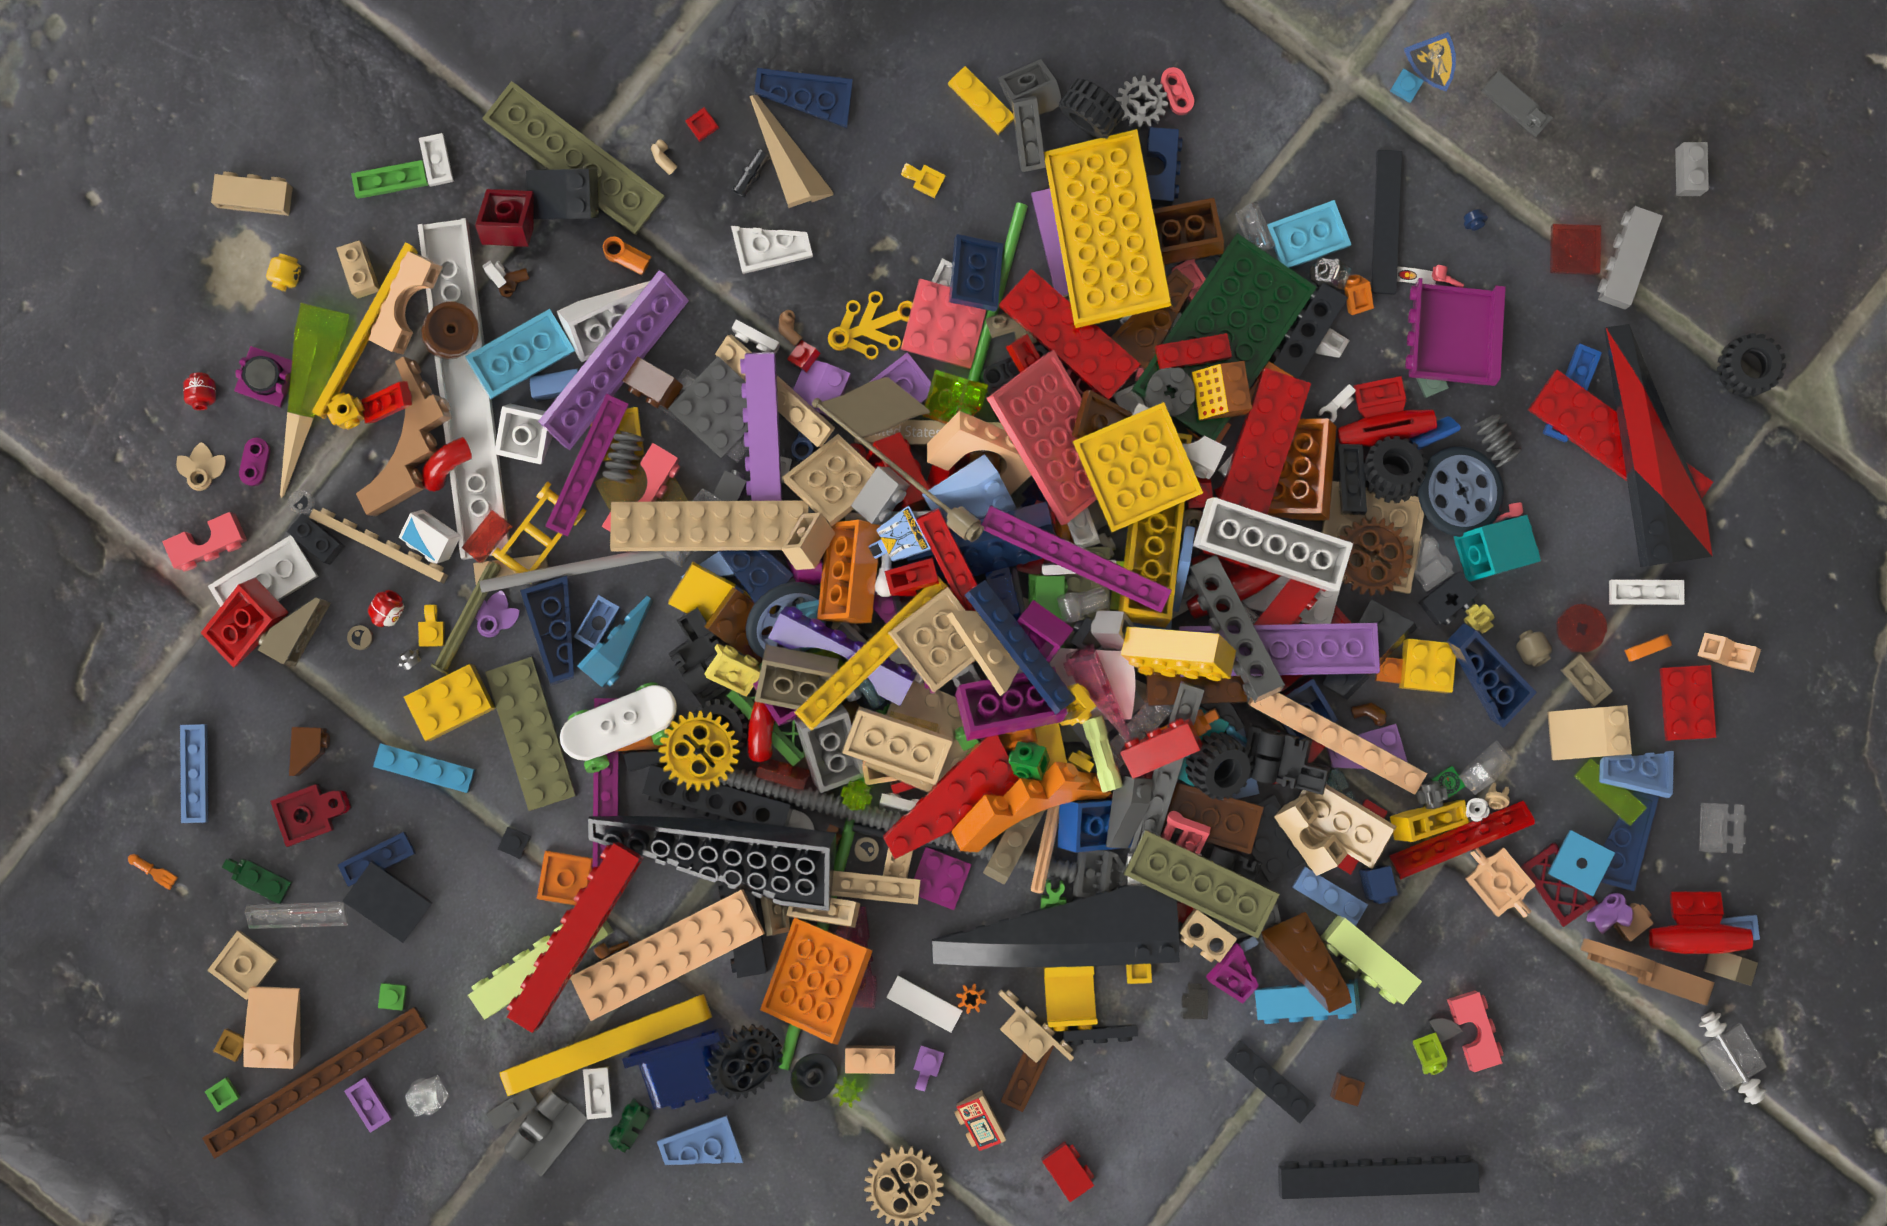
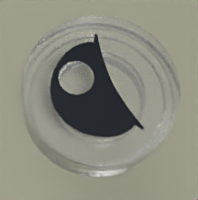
M297 490L290 495L288 505L296 514H308L314 507V498L307 491Z

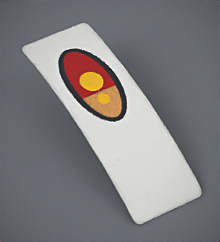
M1397 267L1398 282L1416 284L1419 278H1423L1422 284L1435 285L1436 283L1432 278L1433 271Z

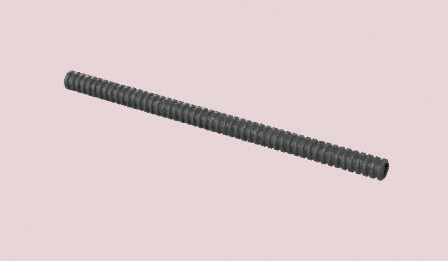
M705 758L711 767H715V764L713 762H709L708 759ZM703 764L701 766L699 774L705 772V767ZM736 766L733 768L734 772L732 774L725 772L728 778L726 782L720 778L718 779L723 786L728 784L730 788H733V786L737 787V790L743 788L744 792L750 790L752 794L757 792L759 796L764 794L766 798H770V796L774 797V800L778 798L783 803L789 801L788 804L796 803L798 807L803 805L805 809L810 807L812 811L817 809L819 813L824 811L826 815L831 813L833 817L839 815L840 819L846 817L848 821L853 819L855 823L859 821L862 822V825L867 823L870 824V827L877 826L879 830L884 828V831H888L903 817L899 812L894 814L892 810L887 812L885 808L880 810L878 806L871 807V804H867V806L863 805V802L858 804L856 800L851 802L849 798H845V800L841 799L842 796L837 798L832 793L831 795H827V792L819 793L818 789L812 791L811 787L805 789L803 785L798 787L796 783L791 785L789 781L784 783L782 779L777 781L775 777L767 778L768 775H764V777L760 776V773L755 775L753 771H749V773L745 772L746 769L741 771ZM951 831L928 842L929 844L935 842L936 846L942 844L944 848L949 846L951 850L956 848L958 852H961ZM993 839L981 851L970 853L973 856L980 855V858L987 857V860H990L998 843ZM1025 848L1016 863V868L1024 867L1025 871L1031 869V872L1034 873L1038 851L1033 853V850L1025 851ZM1051 856L1047 877L1052 875L1054 879L1059 877L1061 881L1066 879L1068 883H1072L1077 872V862L1070 863L1069 860L1062 861V858L1057 860L1055 856Z

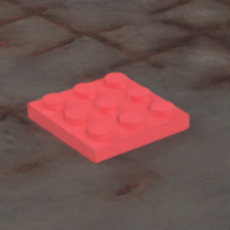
M919 279L901 350L971 369L986 310L950 303V287Z

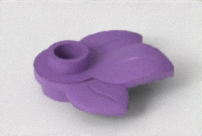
M503 591L493 594L487 602L484 600L475 617L478 621L477 629L485 637H494L501 629L511 628L519 618L520 611L515 608H508V599ZM492 621L494 624L493 628L487 630L486 624Z
M1620 893L1609 894L1603 899L1602 903L1594 906L1587 915V921L1595 922L1601 934H1604L1616 921L1623 926L1629 927L1633 920V910L1630 906L1626 905V899Z

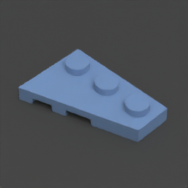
M727 1115L657 1141L665 1165L744 1162Z

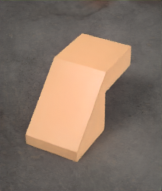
M1705 633L1698 656L1731 668L1754 673L1761 649L1736 643L1727 637Z

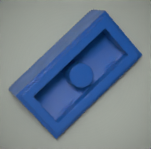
M1447 416L1437 421L1436 429L1410 438L1409 443L1413 444L1415 442L1418 445L1417 449L1420 450L1457 433L1461 427L1454 419Z

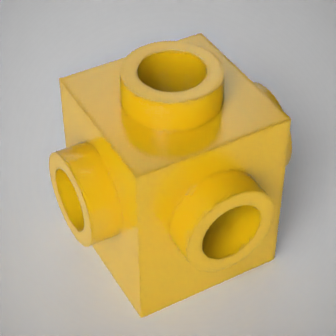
M340 393L331 399L332 402L327 404L330 410L327 412L333 425L337 424L342 429H352L358 426L360 421L364 420L362 411L365 409L360 399L353 397L349 393ZM347 407V411L341 414L340 410Z

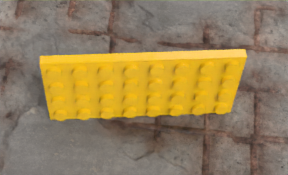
M1135 129L1111 135L1107 139L1098 138L1045 151L1046 170L1075 327L1079 328L1172 306L1138 130Z

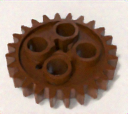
M1372 517L1368 524L1367 520L1362 518L1361 526L1354 521L1352 522L1353 530L1348 527L1344 528L1347 536L1339 535L1337 537L1353 543L1344 573L1346 579L1343 582L1344 585L1349 582L1353 583L1351 591L1360 587V595H1363L1368 589L1370 596H1374L1377 589L1378 593L1383 595L1385 593L1384 587L1391 592L1394 590L1392 583L1400 586L1402 583L1399 577H1408L1403 570L1412 568L1410 564L1406 563V560L1413 558L1412 555L1406 554V551L1411 549L1412 546L1404 545L1408 536L1401 538L1399 535L1402 532V528L1394 531V522L1385 526V518H1382L1378 524L1376 518ZM1364 534L1373 536L1374 543L1372 546L1364 544ZM1357 544L1361 549H1363L1367 553L1375 551V557L1385 563L1390 564L1391 569H1388L1384 564H1382L1378 560H1374L1372 562L1369 561L1370 555L1364 553L1363 551L1355 549L1354 545ZM1386 546L1394 549L1395 555L1393 559H1389L1384 555V548ZM1353 554L1361 558L1362 563L1359 567L1353 566L1350 562ZM1373 567L1381 569L1382 578L1380 580L1373 578L1371 574Z

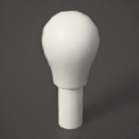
M888 553L882 555L881 568L875 582V591L882 597L891 596L884 572L892 569V560Z

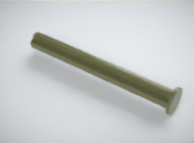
M489 561L479 581L496 578L501 566L494 561ZM479 581L436 663L431 664V667L442 673L449 674L448 668L488 592H481Z

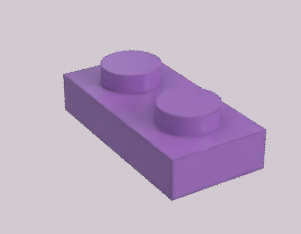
M368 1077L363 1078L344 1091L370 1133L393 1118Z

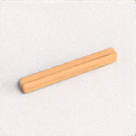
M1059 805L1047 810L1031 884V891L1035 893L1044 892L1059 823Z

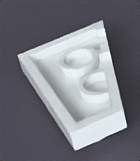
M731 226L743 274L813 257L807 232Z

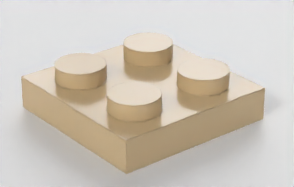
M239 930L207 971L248 1000L250 987H258L279 959Z

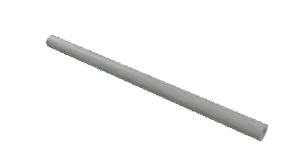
M632 551L481 580L479 583L483 593L696 551Z

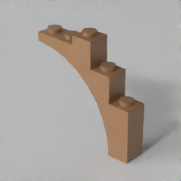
M406 357L395 361L402 381H408L409 390L412 394V405L405 408V419L400 440L393 456L382 472L370 484L356 493L366 515L376 517L425 489L422 484V475L414 467L428 460L437 451L435 447L437 442L433 435L428 432L452 419L449 412L451 407L445 398L432 394L430 386L420 376L421 368L418 363Z

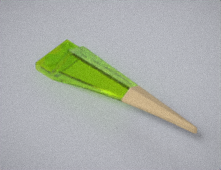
M300 304L294 333L280 490L281 498L285 496L315 416L312 410L327 385L345 339L350 314L309 304Z

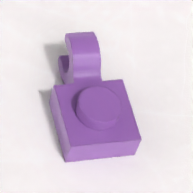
M920 1046L913 1068L920 1071L915 1089L925 1092L929 1076L937 1077L944 1052Z

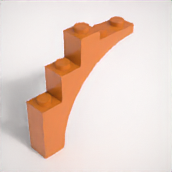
M1055 762L1045 772L1042 781L1020 778L1004 796L984 795L951 832L960 851L979 852L1006 829L1040 811L1078 800L1106 799L1111 794V791L1102 792L1097 773L1078 771L1072 763Z

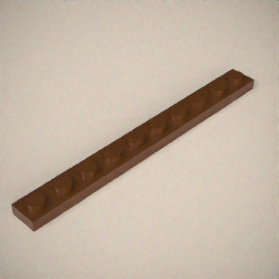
M413 1007L202 1137L214 1159L427 1029V1024L418 1009Z

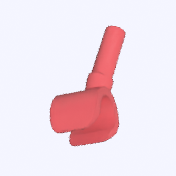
M1437 265L1433 267L1432 278L1434 281H1445L1455 287L1463 288V283L1446 275V266Z
M1522 503L1509 504L1510 512L1499 515L1494 523L1521 516L1523 513Z

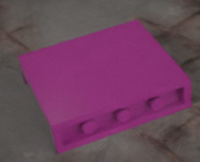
M1419 278L1410 289V300H1413V309L1410 308L1408 323H1412V329L1407 335V346H1410V354H1407L1405 368L1409 369V377L1495 386L1501 378L1505 286H1495L1493 291L1422 284L1423 278Z

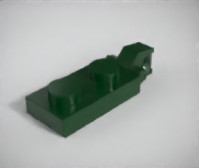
M229 858L225 860L222 866L225 870L233 873L231 879L235 880L236 883L277 904L282 903L292 884V881L251 860L241 859L238 863Z

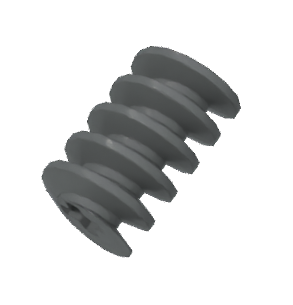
M1493 414L1473 425V427L1481 426L1477 435H1486L1481 441L1482 444H1491L1486 451H1495L1491 460H1500L1496 468L1516 458L1522 450L1521 448H1512L1517 440H1508L1512 434L1511 431L1503 432L1507 423H1498L1502 418V414Z
M620 431L622 434H614L613 436L619 443L611 444V448L616 452L608 453V457L613 462L605 463V466L611 471H604L602 475L609 480L630 485L626 482V479H634V476L628 471L637 469L631 461L639 460L634 451H642L637 442H643L645 439L632 433Z

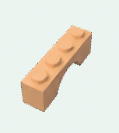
M409 251L400 263L401 268L397 277L391 283L389 295L381 306V313L377 322L373 324L369 337L370 341L385 349L403 355L413 334L406 322V305L411 296L417 291L428 288L433 289L443 267Z

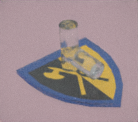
M1449 32L1404 48L1409 63L1419 77L1431 86L1447 91L1456 67V53Z

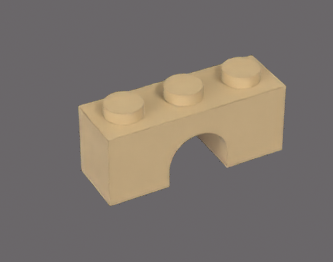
M1303 795L1285 804L1274 818L1290 838L1294 847L1297 848L1305 859L1307 865L1318 876L1337 867L1348 853L1334 834L1323 838L1317 836L1312 831L1310 825L1318 817L1319 813L1307 796Z

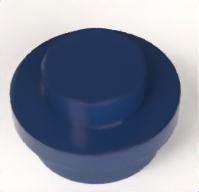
M1481 209L1473 210L1464 216V226L1466 229L1478 230L1485 225L1488 217Z

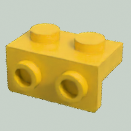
M1077 683L1067 686L1076 700L1066 707L1068 714L1063 722H1060L1061 726L1069 724L1073 726L1078 722L1080 724L1084 723L1092 716L1091 711L1096 707L1090 699L1088 690Z

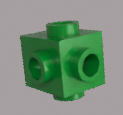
M1018 741L1015 750H1011L1009 755V764H1011L1014 775L1019 778H1031L1042 781L1050 761L1046 747L1039 746L1034 742L1025 743Z

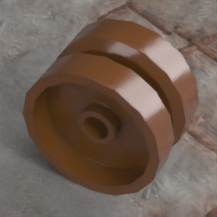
M443 302L435 306L426 316L421 329L422 341L427 350L434 356L445 360L457 359L465 355L476 342L479 332L478 321L473 312L465 305L457 302ZM448 327L453 329V334L447 332Z

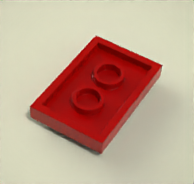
M1711 665L1660 668L1665 741L1716 738Z

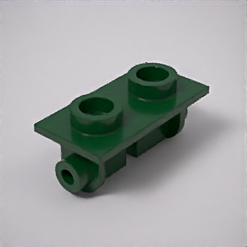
M634 1098L630 1104L625 1106L620 1122L612 1128L609 1134L608 1142L613 1149H619L624 1153L627 1149H631L639 1135L632 1128L634 1126L642 1130L650 1117V1108L645 1105L640 1106Z

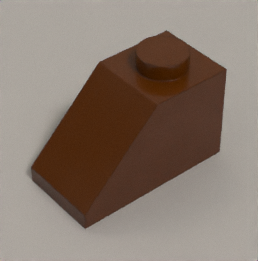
M292 727L289 776H300L325 754V748H328L330 743L329 733H326V728Z

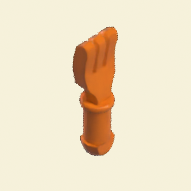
M137 854L128 856L129 864L146 872L147 875L151 874L154 881L168 890L172 888V885H174L178 878L168 870L154 868V864L148 863Z

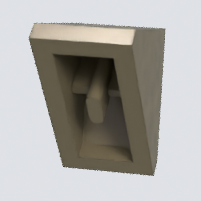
M1730 953L1708 954L1703 971L1751 986L1758 963Z

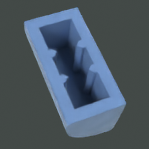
M579 368L530 377L532 398L535 401L557 398L579 371Z

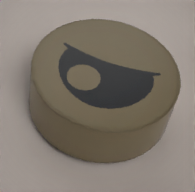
M354 626L348 632L347 640L352 648L365 650L373 642V633L365 626Z
M870 837L861 838L855 845V855L864 862L874 860L879 853L878 843Z

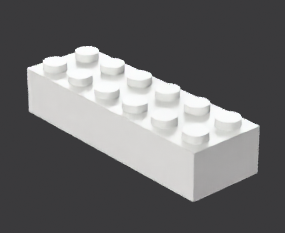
M1215 497L1206 501L1193 547L1330 592L1339 591L1353 546L1351 542Z

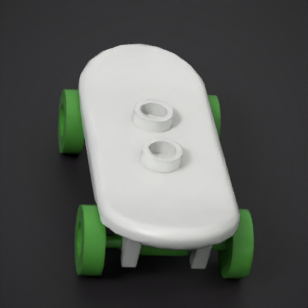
M655 682L644 684L631 694L594 709L581 710L570 715L561 730V746L569 756L585 761L584 767L586 772H599L610 764L605 754L649 736L652 737L654 745H664L660 740L664 737L668 738L664 733L665 729L673 730L672 727L668 726L676 715V700L672 692L666 687L660 686Z

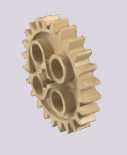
M901 1145L899 1153H896L893 1147H891V1155L887 1156L886 1153L882 1152L883 1160L874 1159L873 1161L877 1167L868 1168V1171L873 1176L865 1177V1181L871 1183V1185L864 1187V1191L871 1192L866 1197V1201H874L870 1207L871 1211L879 1209L877 1218L885 1215L886 1224L891 1219H894L895 1226H898L900 1221H903L904 1225L908 1226L909 1221L912 1220L915 1226H917L919 1217L925 1222L927 1221L926 1212L935 1214L932 1205L940 1206V1202L936 1197H942L943 1192L937 1190V1188L944 1186V1182L937 1181V1179L942 1176V1172H934L938 1166L937 1162L930 1165L931 1155L922 1158V1149L917 1154H914L913 1146L909 1148L908 1152H905L903 1145ZM903 1164H912L915 1168L914 1172L911 1175L903 1174L900 1170ZM891 1168L896 1169L904 1184L910 1183L908 1190L917 1201V1205H913L904 1189L899 1190L900 1182L892 1173ZM885 1177H889L894 1181V1185L890 1189H885L881 1186L880 1181ZM919 1184H924L928 1188V1192L923 1196L917 1195L914 1191L915 1187ZM898 1198H903L907 1201L908 1205L905 1209L899 1210L894 1206V1201Z

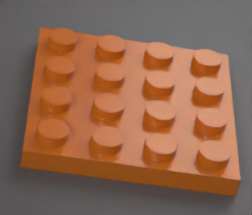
M794 918L760 1010L832 1044L838 1045L873 950L806 921Z

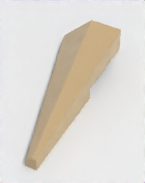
M758 95L750 96L788 207L791 208L808 201L815 202L832 196L833 192L760 97Z

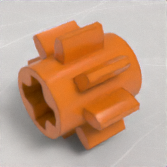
M973 983L972 988L969 989L966 985H963V994H956L958 998H962V1002L958 1004V1007L966 1006L967 1014L973 1008L980 1012L978 1005L986 1003V1000L980 998V995L985 992L984 989L977 991L976 983ZM969 992L972 995H978L975 998L976 1003L973 1005L971 1002H965L967 999L966 994Z

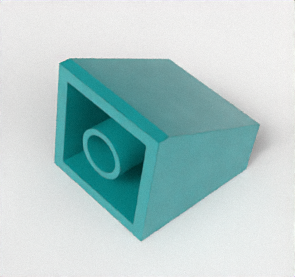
M1528 515L1479 527L1465 532L1462 537L1453 536L1465 577L1469 582L1541 561Z

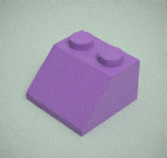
M815 361L807 373L801 370L793 390L812 406L815 398H819L823 402L844 395L851 380V373L828 363ZM813 407L825 419L833 421L820 408Z

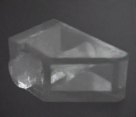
M1496 740L1465 768L1459 778L1476 795L1495 782L1513 758Z

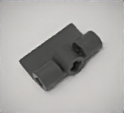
M551 1089L535 1110L532 1109L519 1126L520 1128L504 1149L514 1159L518 1161L523 1160L539 1176H543L587 1121V1117L561 1094Z

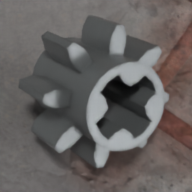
M1439 781L1422 783V790L1416 792L1418 803L1425 804V809H1436L1444 806L1443 800L1448 799L1446 787L1440 786Z

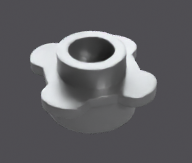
M408 649L399 656L400 660L397 666H402L405 671L412 668L421 660L418 655L419 650L412 651Z

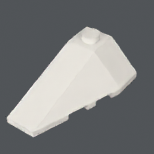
M650 281L580 300L557 311L563 330L581 362L588 360Z

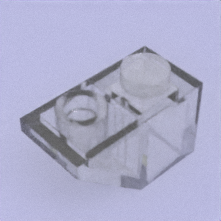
M1427 533L1420 536L1414 570L1415 577L1425 591L1432 589L1454 574L1451 569L1453 568L1451 561L1447 556L1441 555L1438 551L1439 544L1433 536H1428Z

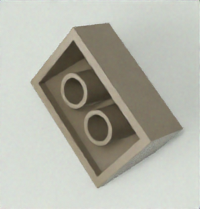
M766 645L755 701L797 710L837 671L839 659Z

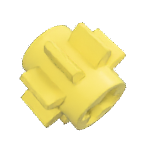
M1475 604L1465 611L1468 616L1464 618V621L1473 629L1480 630L1483 634L1493 627L1491 621L1495 617L1486 605L1483 604L1479 607Z

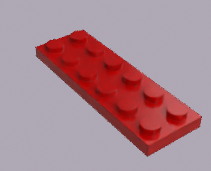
M1032 269L999 303V307L1049 351L1054 350L1058 358L1098 394L1108 400L1115 395L1141 365L1097 325L1092 324L1076 328L1071 303Z

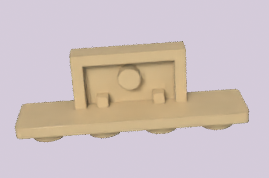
M1002 989L998 992L1016 1010L1001 1026L1000 1030L1033 1061L1037 1063L1052 1045L1070 1061L1074 1059V1056L1071 1054L1073 1049L1064 1040L1059 1043L1053 1037L1055 1032L1046 1023L1041 1026L1034 1020L1037 1015L1027 1006L1024 1009L1017 1004L1019 1000L1017 996L1009 989L1006 993Z

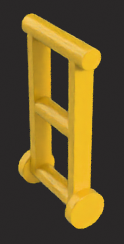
M548 481L536 496L540 500L502 550L497 547L492 553V556L515 573L536 570L562 536V534L557 533L551 539L529 522L546 499L554 505L557 502L559 495L549 489L551 483ZM582 508L579 511L573 524L574 526L577 525L587 510ZM523 530L546 546L529 570L506 554Z

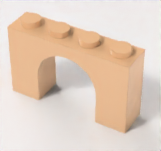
M959 411L927 443V462L947 471L967 453L977 450H988L998 453L1002 456L1001 472L999 475L1010 495L1031 476L1030 471L1004 429L962 411Z

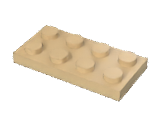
M859 706L842 753L936 785L953 738Z
M1327 784L1323 795L1302 790L1299 797L1306 795L1319 813L1318 817L1310 825L1312 831L1317 836L1323 838L1334 834L1350 856L1373 869L1397 826Z

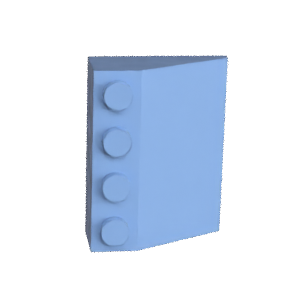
M985 454L928 490L950 509L963 506L978 519L985 518L990 505L1004 512L1017 509L998 471ZM922 494L930 510L933 511L939 508L947 522L946 517L948 513L925 494Z

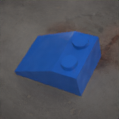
M1112 798L1078 800L1059 805L1058 848L1073 852L1118 849L1106 847Z

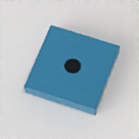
M1569 830L1547 874L1590 896H1594L1615 852Z

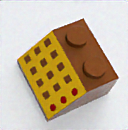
M1244 361L1218 364L1191 373L1195 387V401L1199 421L1246 415L1252 409Z

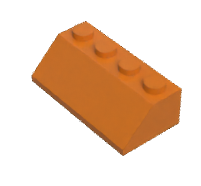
M862 520L837 522L831 527L835 535L824 552L818 620L854 624L871 623L878 558L875 559L868 546L881 540L877 532L881 525L871 524Z

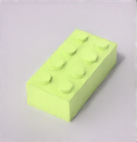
M1337 915L1320 936L1329 953L1334 954L1336 957L1338 955L1343 957L1340 961L1351 971L1361 972L1360 978L1369 986L1379 987L1381 989L1379 994L1393 1004L1396 1002L1404 1004L1422 982L1344 917Z

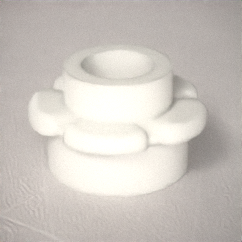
M1481 798L1469 800L1466 807L1467 817H1471V820L1476 822L1486 818L1490 811L1487 807L1488 803Z

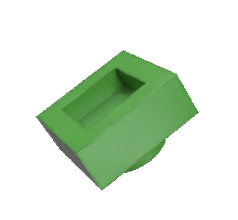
M381 983L378 1008L403 1011L405 1008L407 985Z
M228 1077L205 1091L217 1112H220L241 1098Z

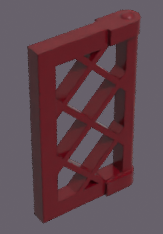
M1555 842L1520 867L1536 885L1534 888L1562 927H1565L1577 917L1596 906L1598 902L1593 896L1582 891L1588 901L1582 905L1575 904L1577 888L1561 884L1559 879L1558 883L1544 881L1546 866L1551 867V864H1547L1548 856L1553 853L1557 855L1560 849ZM1537 864L1543 865L1541 880H1538L1531 870ZM1544 883L1557 885L1555 900H1552L1544 889ZM1561 886L1574 888L1572 903L1558 901ZM1558 903L1571 905L1570 913L1565 917L1558 909Z

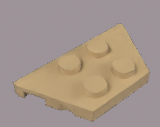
M952 611L947 617L1000 696L1003 695L1010 687L1019 666L977 611Z

